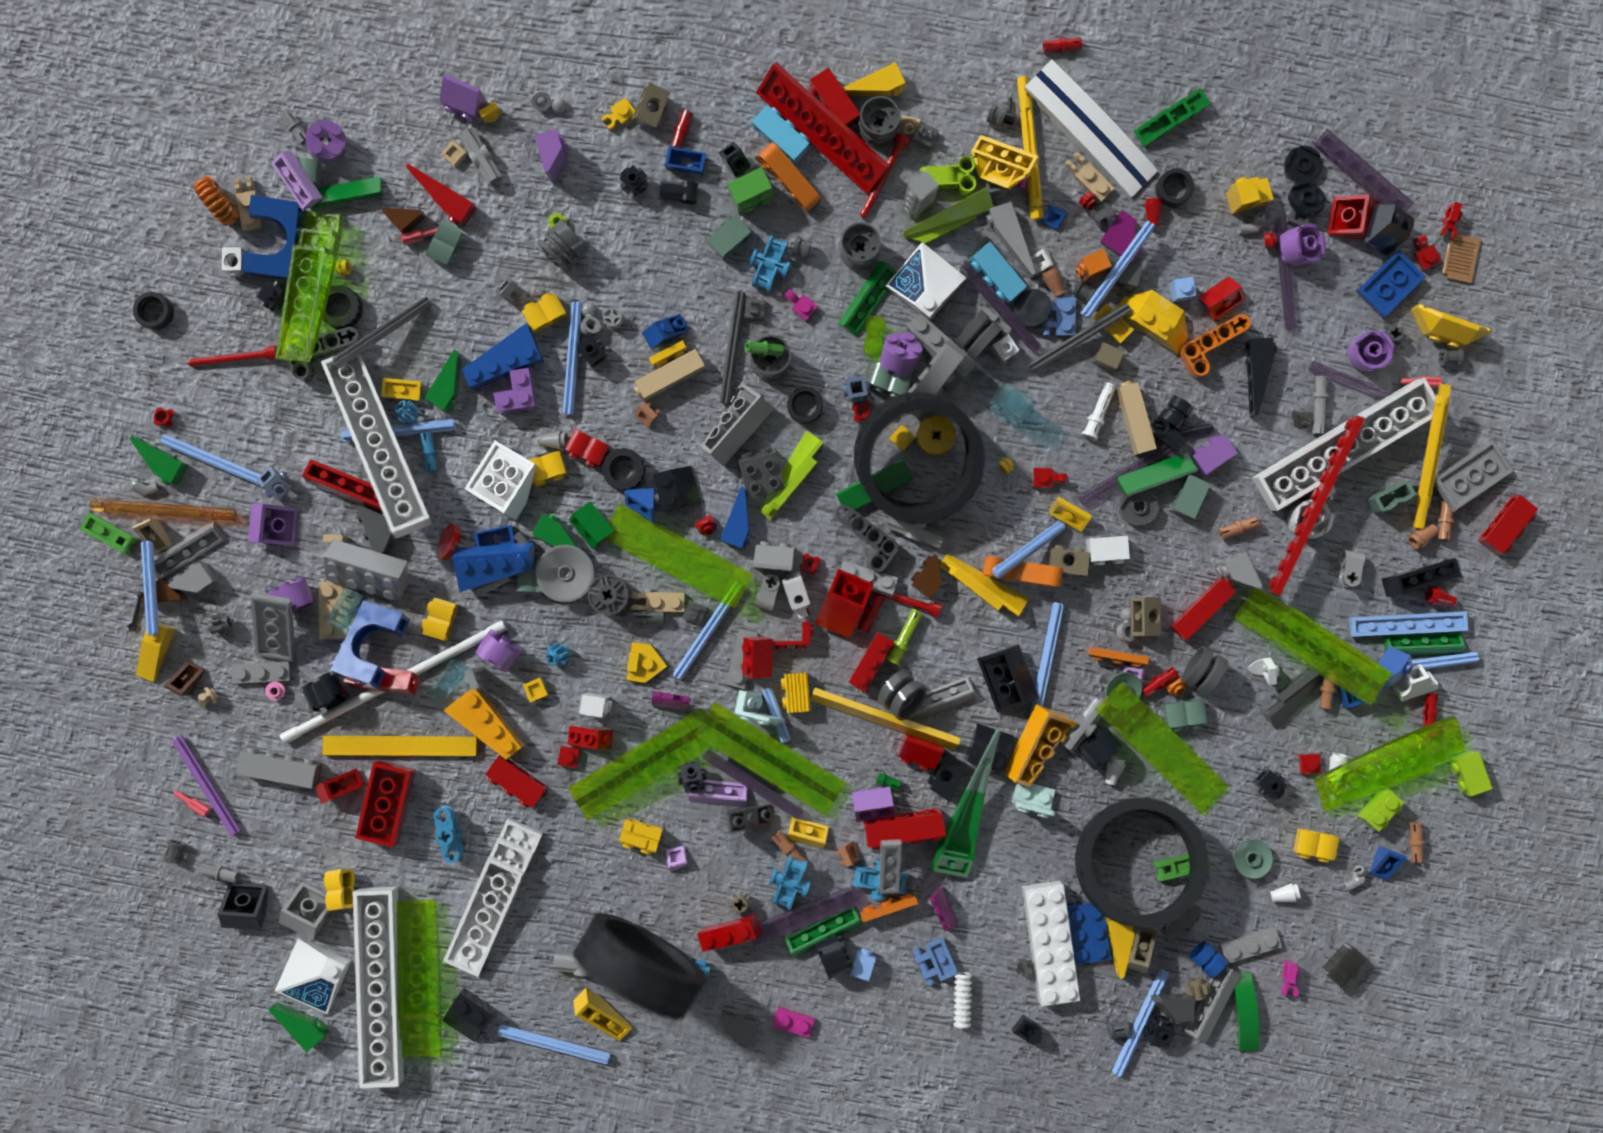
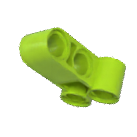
M971 156L960 158L958 165L920 168V172L927 171L939 185L938 189L958 188L959 193L963 196H970L975 191L976 179L972 174L976 163ZM968 163L971 169L964 170L961 165ZM964 182L971 183L972 188L965 189L962 186V184Z

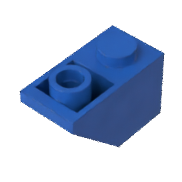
M681 314L654 322L642 332V335L650 349H654L687 333L689 329Z

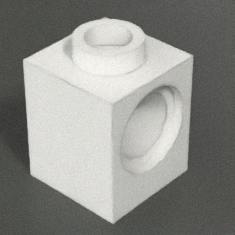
M222 247V271L229 274L230 277H241V274H243L244 252L247 251L241 247ZM238 259L237 265L232 267L233 260Z
M1009 334L990 348L1000 364L1019 351V348Z

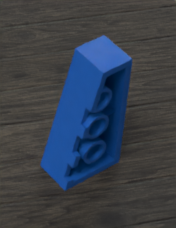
M525 323L462 370L469 387L475 390L510 376L511 370L530 368L543 363L544 360L530 326Z
M533 542L458 548L452 557L459 592L531 570L536 562Z

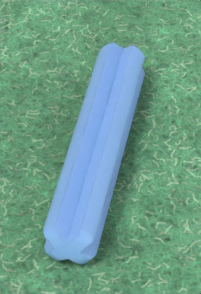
M771 687L764 689L763 695L771 716L783 718L773 689ZM785 722L778 723L777 726L775 725L780 741L782 743L789 741L790 735Z

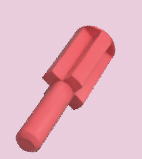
M437 228L423 232L419 229L401 234L402 243L408 245L423 241V237L435 235Z
M1419 377V379L1425 378L1431 388L1439 389V385L1442 384L1441 377ZM1401 378L1400 383L1409 384L1417 379Z
M178 790L174 792V796L187 803L189 809L203 818L210 813L211 808L196 798L190 799Z

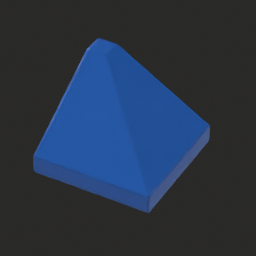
M1049 205L1041 223L1058 231L1067 211Z

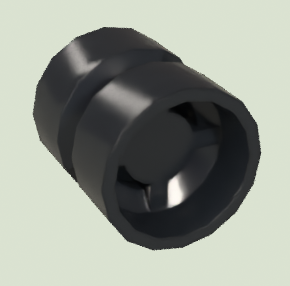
M1173 395L1167 403L1168 409L1164 408L1158 418L1166 419L1170 426L1179 431L1184 423L1183 418H1188L1194 408L1183 398Z

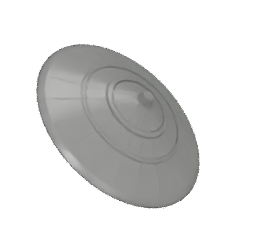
M558 545L547 550L539 559L536 567V580L541 591L552 600L572 602L583 597L588 592L589 586L594 580V567L588 555L581 549L571 545Z

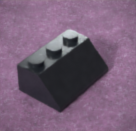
M1019 644L977 658L997 713L1024 706L1039 699Z

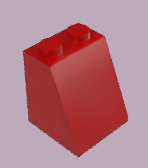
M838 568L815 624L850 639L874 584Z

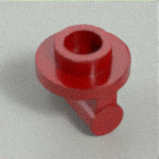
M711 514L695 523L698 532L702 536L713 534L717 528Z

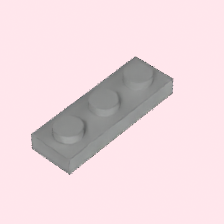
M843 561L841 570L873 583L871 591L889 597L893 596L898 577Z
M739 629L726 685L745 689L748 677L742 675L741 669L743 663V638L757 637V632Z
M291 661L231 665L232 684L292 680Z
M484 667L465 671L464 681L471 690L490 685Z
M901 840L881 841L879 893H899Z
M1275 927L1219 944L1222 955L1227 959L1226 964L1282 947Z

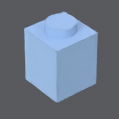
M1193 277L1175 279L1169 284L1172 303L1191 300L1196 296Z
M866 948L856 950L852 962L854 969L850 971L851 976L869 981L876 960L875 955L872 954L873 951Z

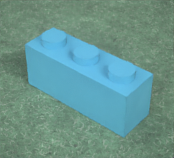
M766 105L752 121V128L769 143H775L795 165L809 150V139L803 133L799 134L795 131V127L790 121H784L777 109L774 107L771 109Z
M991 242L985 244L969 258L971 267L977 273L980 272L984 277V283L995 290V296L1001 302H1010L1027 287Z

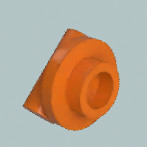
M1181 676L1167 684L1165 690L1173 697L1181 696L1185 692L1187 684L1183 683Z

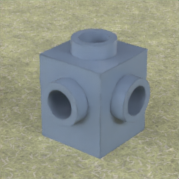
M849 376L845 380V386H842L844 397H848V402L853 401V404L864 402V399L868 397V393L871 392L869 381L865 382V376ZM854 387L859 388L860 392L853 393L852 389Z
M271 466L257 479L262 487V491L271 498L273 496L277 500L286 496L292 488L288 481L290 479L288 475L283 471H276Z

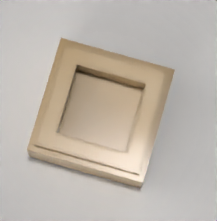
M454 140L441 152V156L455 168L468 155Z
M323 535V542L331 543L334 539L348 543L346 535Z

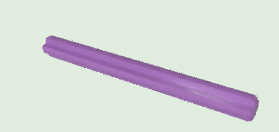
M182 735L175 737L172 740L175 748L230 836H235L241 831L237 822Z

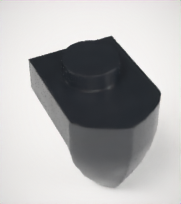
M1022 1015L1011 1029L1012 1032L1031 1045H1039L1042 1040L1040 1026L1025 1015Z

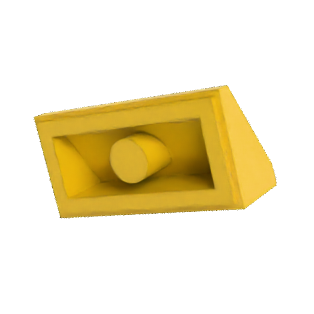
M792 817L787 839L824 849L829 826Z

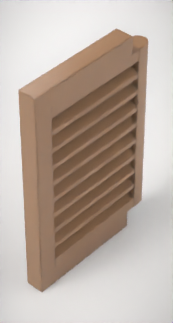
M1457 234L1453 239L1449 237L1442 274L1446 275V279L1468 284L1472 283L1481 239Z

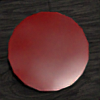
M451 523L442 532L436 550V556L439 560L448 561L456 552L454 546L455 543H459L461 537L459 526Z

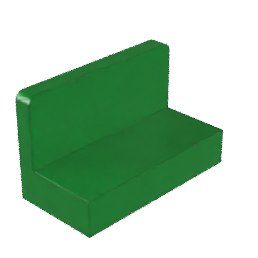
M591 502L575 511L569 518V522L592 549L597 547L604 538L614 531Z

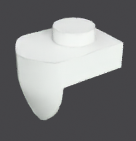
M1270 657L1259 659L1247 668L1253 674L1263 675L1268 685L1277 684L1279 668Z

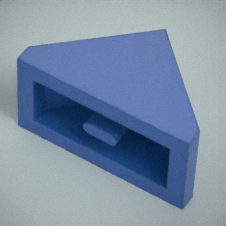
M654 488L624 491L626 506L653 523L656 513Z
M1378 846L1370 868V875L1388 881L1406 861L1407 856Z

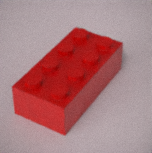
M380 760L373 762L355 839L389 847L399 844L416 769Z
M939 808L863 821L867 846L872 848V850H880L881 841L901 840L903 846L904 842L919 844L922 843L923 839L930 838V841L941 840L942 836H946L943 816Z

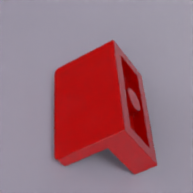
M1230 277L1225 278L1198 296L1199 301L1207 307L1209 316L1214 321L1246 301L1242 286Z

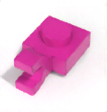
M791 289L784 296L794 304L791 310L805 322L818 307L807 296L803 294L799 298Z
M1284 960L1282 979L1284 983L1281 988V994L1287 996V990L1292 988V995L1298 997L1299 991L1294 984H1296V978L1299 977V967L1292 960Z

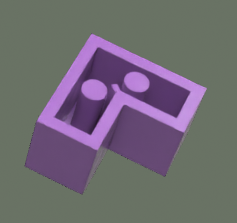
M529 368L511 370L512 390L493 393L496 412L499 414L538 409L533 372Z

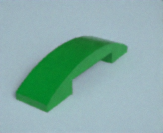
M1251 972L1240 973L1241 976L1233 990L1238 1021L1237 1040L1239 1052L1259 1050V1018Z

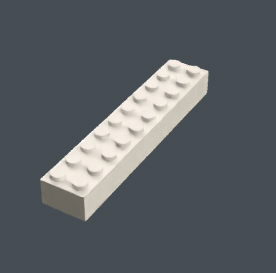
M359 354L340 368L333 363V357L321 361L395 539L432 525L362 355Z
M1425 378L1414 380L1357 414L1365 418L1339 474L1432 419L1436 396ZM1346 422L1252 477L1270 511L1280 510L1320 485L1319 478L1329 466L1327 464L1329 457L1332 453L1335 454L1337 450L1336 443L1339 437L1343 436L1346 431L1344 429Z
M398 886L359 888L353 892L359 1088L399 1087L404 1081Z

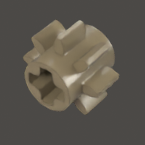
M743 891L740 892V895L733 893L734 901L730 900L728 904L733 905L731 912H738V916L741 915V912L748 914L747 906L751 907L753 904L748 902L750 895L744 896ZM739 899L744 903L742 907H738Z
M1202 977L1189 979V983L1185 986L1186 995L1195 997V1000L1206 999V994L1211 992L1209 982H1205Z

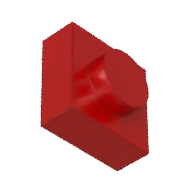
M561 745L557 765L577 768L580 749Z
M1299 754V773H1321L1320 754Z

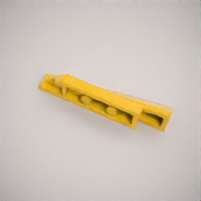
M947 554L939 564V567L996 611L1003 606L1015 616H1019L1029 600L1028 597L991 577L982 575L981 571L950 554Z

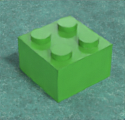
M762 167L727 183L729 195L738 214L742 212L743 214L748 213L754 209V206L758 204L765 205L773 198L772 187Z

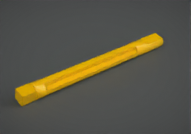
M1021 76L1017 78L1024 151L1038 156L1032 96L1024 89L1030 82V78ZM1037 162L1032 173L1027 178L1031 220L1035 221L1044 219L1039 164Z
M1449 384L1439 385L1438 395H1436L1415 505L1417 506L1413 523L1415 528L1424 529L1427 511L1430 507L1450 402L1451 385Z

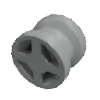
M611 307L603 313V321L609 328L617 329L623 324V315L618 309Z

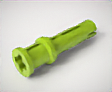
M911 610L897 641L894 640L885 660L900 666L899 662L904 652L908 651L907 644L923 616L921 612L917 613V610Z

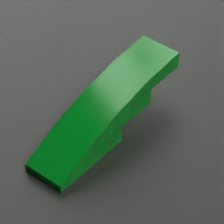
M1200 87L1186 98H1182L1168 109L1166 108L1134 130V132L1145 147L1211 105Z

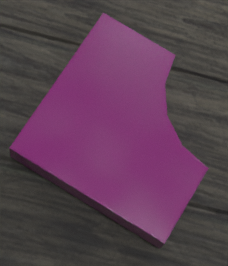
M1121 210L1099 243L1121 257L1135 238V225L1138 220Z

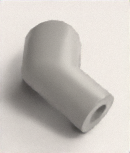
M1258 213L1250 224H1240L1239 234L1258 233L1265 225V215Z
M134 478L130 484L132 491L142 496H148L161 491L158 483L146 486L139 478Z
M1357 865L1353 869L1352 878L1343 883L1348 892L1364 883L1366 870L1362 865Z

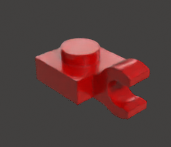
M1454 202L1447 207L1442 223L1444 226L1440 230V236H1444L1446 230H1449L1451 232L1450 239L1456 237L1457 228L1454 224L1462 216L1461 203Z
M1425 234L1413 239L1418 249L1414 256L1422 271L1442 261L1434 244L1428 246Z
M1033 468V487L1052 488L1053 482L1067 481L1066 473L1053 474V468Z

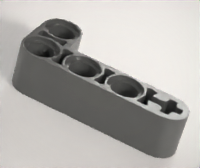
M346 327L290 345L286 350V355L293 376L304 382L311 381L315 375L311 361L344 351L362 339V333L353 327ZM337 338V345L331 347V341ZM319 344V350L313 353L314 345ZM297 350H300L301 355L298 358H295V352ZM306 368V374L301 377V369Z
M844 504L836 505L832 510L835 520L874 548L867 558V566L876 572L883 571L898 551L897 542L851 507ZM845 509L844 513L850 516V518L840 516L839 510ZM860 519L862 526L856 530L853 526L854 521ZM874 530L877 533V537L871 541L869 533ZM887 542H890L892 545L889 552L884 550V545ZM879 557L881 563L878 567H874L873 560Z

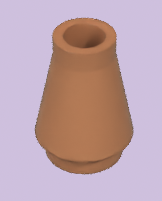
M1056 267L1042 273V280L1051 290L1054 297L1065 293L1060 270L1057 271Z
M1431 524L1424 529L1412 532L1408 537V541L1414 549H1423L1439 531L1435 525Z

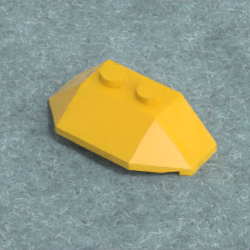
M980 135L971 151L979 178L1008 190L1028 177L1040 159L1035 154Z
M1153 290L1123 297L1116 309L1124 304H1128L1132 310L1123 319L1170 351L1178 354L1188 339L1184 310Z
M1421 304L1413 307L1411 311L1424 336L1429 337V340L1433 342L1446 343L1448 347L1453 349L1468 345L1492 332V329Z

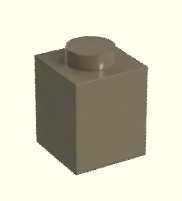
M1103 342L1092 363L1114 372L1123 365L1125 360L1122 357L1124 351Z

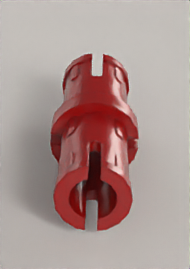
M1060 37L1059 40H1043V53L1058 51L1065 53V51L1082 50V42H1080L1082 38L1065 39Z
M682 110L679 123L674 128L676 132L670 147L676 148L678 142L677 148L682 149L685 137L689 134L688 128L694 115L692 112L689 111L687 115V110Z
M876 594L873 595L868 608L864 610L865 614L858 629L869 633L875 618L877 619L879 616L877 614L885 600L884 598Z
M1170 667L1161 675H1156L1151 682L1143 686L1142 693L1146 698H1149L1160 689H1165L1167 684L1179 677V674L1173 667Z
M1426 693L1425 707L1422 710V714H1424L1422 731L1435 733L1436 715L1439 713L1437 711L1439 694Z

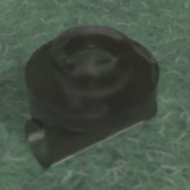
M1292 412V419L1296 428L1307 429L1313 425V412Z
M1024 959L1019 962L1016 969L1017 974L1025 972L1027 979L1033 980L1034 974L1031 969L1033 961Z

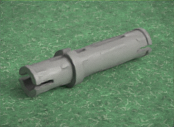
M1315 376V392L1312 394L1314 398L1312 434L1325 433L1328 376Z

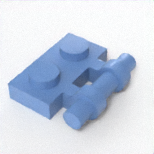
M1056 297L1055 305H1053L1052 312H1055V322L1050 321V316L1049 320L1041 325L1043 336H1050V329H1055V336L1076 335V297Z
M943 937L926 943L927 952L922 953L920 947L913 949L915 962L919 964L922 971L921 976L926 980L928 986L935 983L932 976L938 974L940 981H943L958 974ZM931 958L934 968L929 969L925 960Z

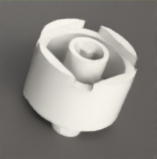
M1312 499L1296 503L1291 508L1288 514V528L1293 534L1297 525L1302 523L1304 519L1302 514L1305 508L1310 506ZM1326 503L1308 539L1321 537L1331 529L1333 514Z

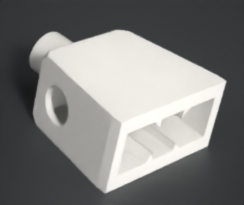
M800 572L781 577L791 609L797 611L799 618L809 616L807 606L810 605ZM801 595V599L795 600V596Z

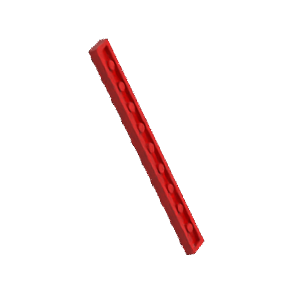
M1357 415L1347 420L1344 426L1346 431L1343 436L1339 437L1336 443L1337 450L1335 454L1332 453L1327 462L1329 466L1319 478L1321 483L1318 489L1313 491L1311 495L1312 502L1310 506L1305 508L1302 514L1304 519L1295 528L1293 542L1290 541L1285 550L1287 554L1277 566L1279 571L1276 577H1273L1269 583V593L1281 596L1365 418Z

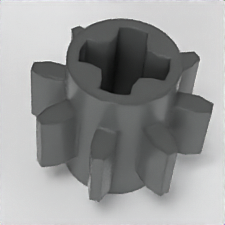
M1397 323L1392 324V326L1389 324L1384 326L1386 331L1383 332L1391 338L1393 344L1401 345L1400 339L1406 337V335H1403L1404 327H1398Z
M224 613L212 615L213 620L208 621L210 633L212 635L216 634L217 637L229 635L228 631L233 629L231 618L224 616Z

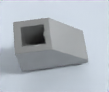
M195 562L188 567L189 570L187 572L174 576L172 578L173 581L168 586L173 589L204 593L219 583L207 563Z

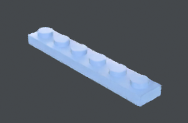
M1467 611L1349 617L1350 637L1468 631Z

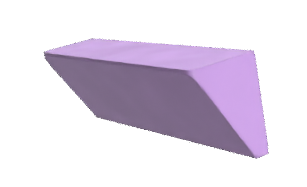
M282 151L271 164L301 209L305 211L319 202L322 196L293 152Z
M703 780V790L689 792L690 802L746 807L748 784Z

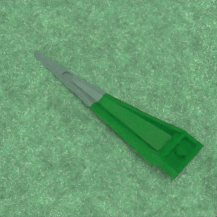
M998 728L945 830L946 836H942L936 847L937 852L931 865V869L935 872L967 877L974 862L985 793L1000 736Z

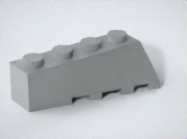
M927 171L917 173L905 179L903 210L909 217L912 216L915 220L933 206L939 187Z
M921 313L906 328V332L914 334L915 339L921 344L922 354L928 364L948 340L952 341ZM968 354L964 358L966 363L960 370L956 369L953 375L955 377L949 385L945 383L944 385L950 395L977 365V362Z
M948 340L929 363L930 366L919 376V381L908 392H926L941 396L944 392L942 387L945 383L949 385L954 379V371L956 369L960 370L966 363L964 358L967 353ZM916 411L909 414L919 417L923 413L926 415L929 411Z
M742 382L738 387L740 391L737 396L733 395L730 400V407L720 415V423L712 428L701 446L722 466L731 459L774 409L761 395Z

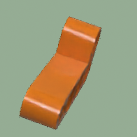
M769 143L755 156L758 163L764 169H769L805 212L808 213L822 200L816 190L775 143Z
M1237 315L1181 348L1179 356L1191 377L1198 379L1209 372L1210 364L1204 355L1205 353L1238 336L1250 327L1251 321L1247 315ZM1240 322L1243 324L1242 326H1239L1236 329H1233L1232 327ZM1220 329L1226 331V338L1220 336ZM1204 338L1210 341V347L1203 345ZM1186 348L1193 350V356L1187 355ZM1196 364H1199V365L1202 366V368H1203V372H1202V373H1198V372L1196 371V369H1195Z
M985 556L982 575L997 578L992 573L993 568L1005 559ZM1021 562L999 579L1061 587L1063 568Z

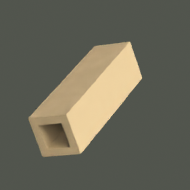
M696 349L636 380L637 386L634 389L638 397L643 396L646 401L704 370L705 365Z
M1132 381L1121 383V387L1116 389L1134 456L1157 449L1139 383L1132 384Z

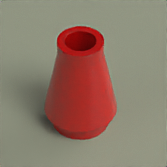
M1161 198L1146 199V204H1144L1147 221L1155 226H1159L1163 206Z
M1436 586L1428 588L1425 593V601L1430 605L1454 607L1457 601L1456 596Z

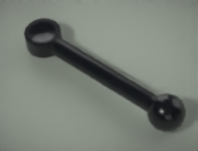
M143 592L137 594L138 600L132 623L128 625V629L131 631L137 629L136 620L141 599L144 597Z

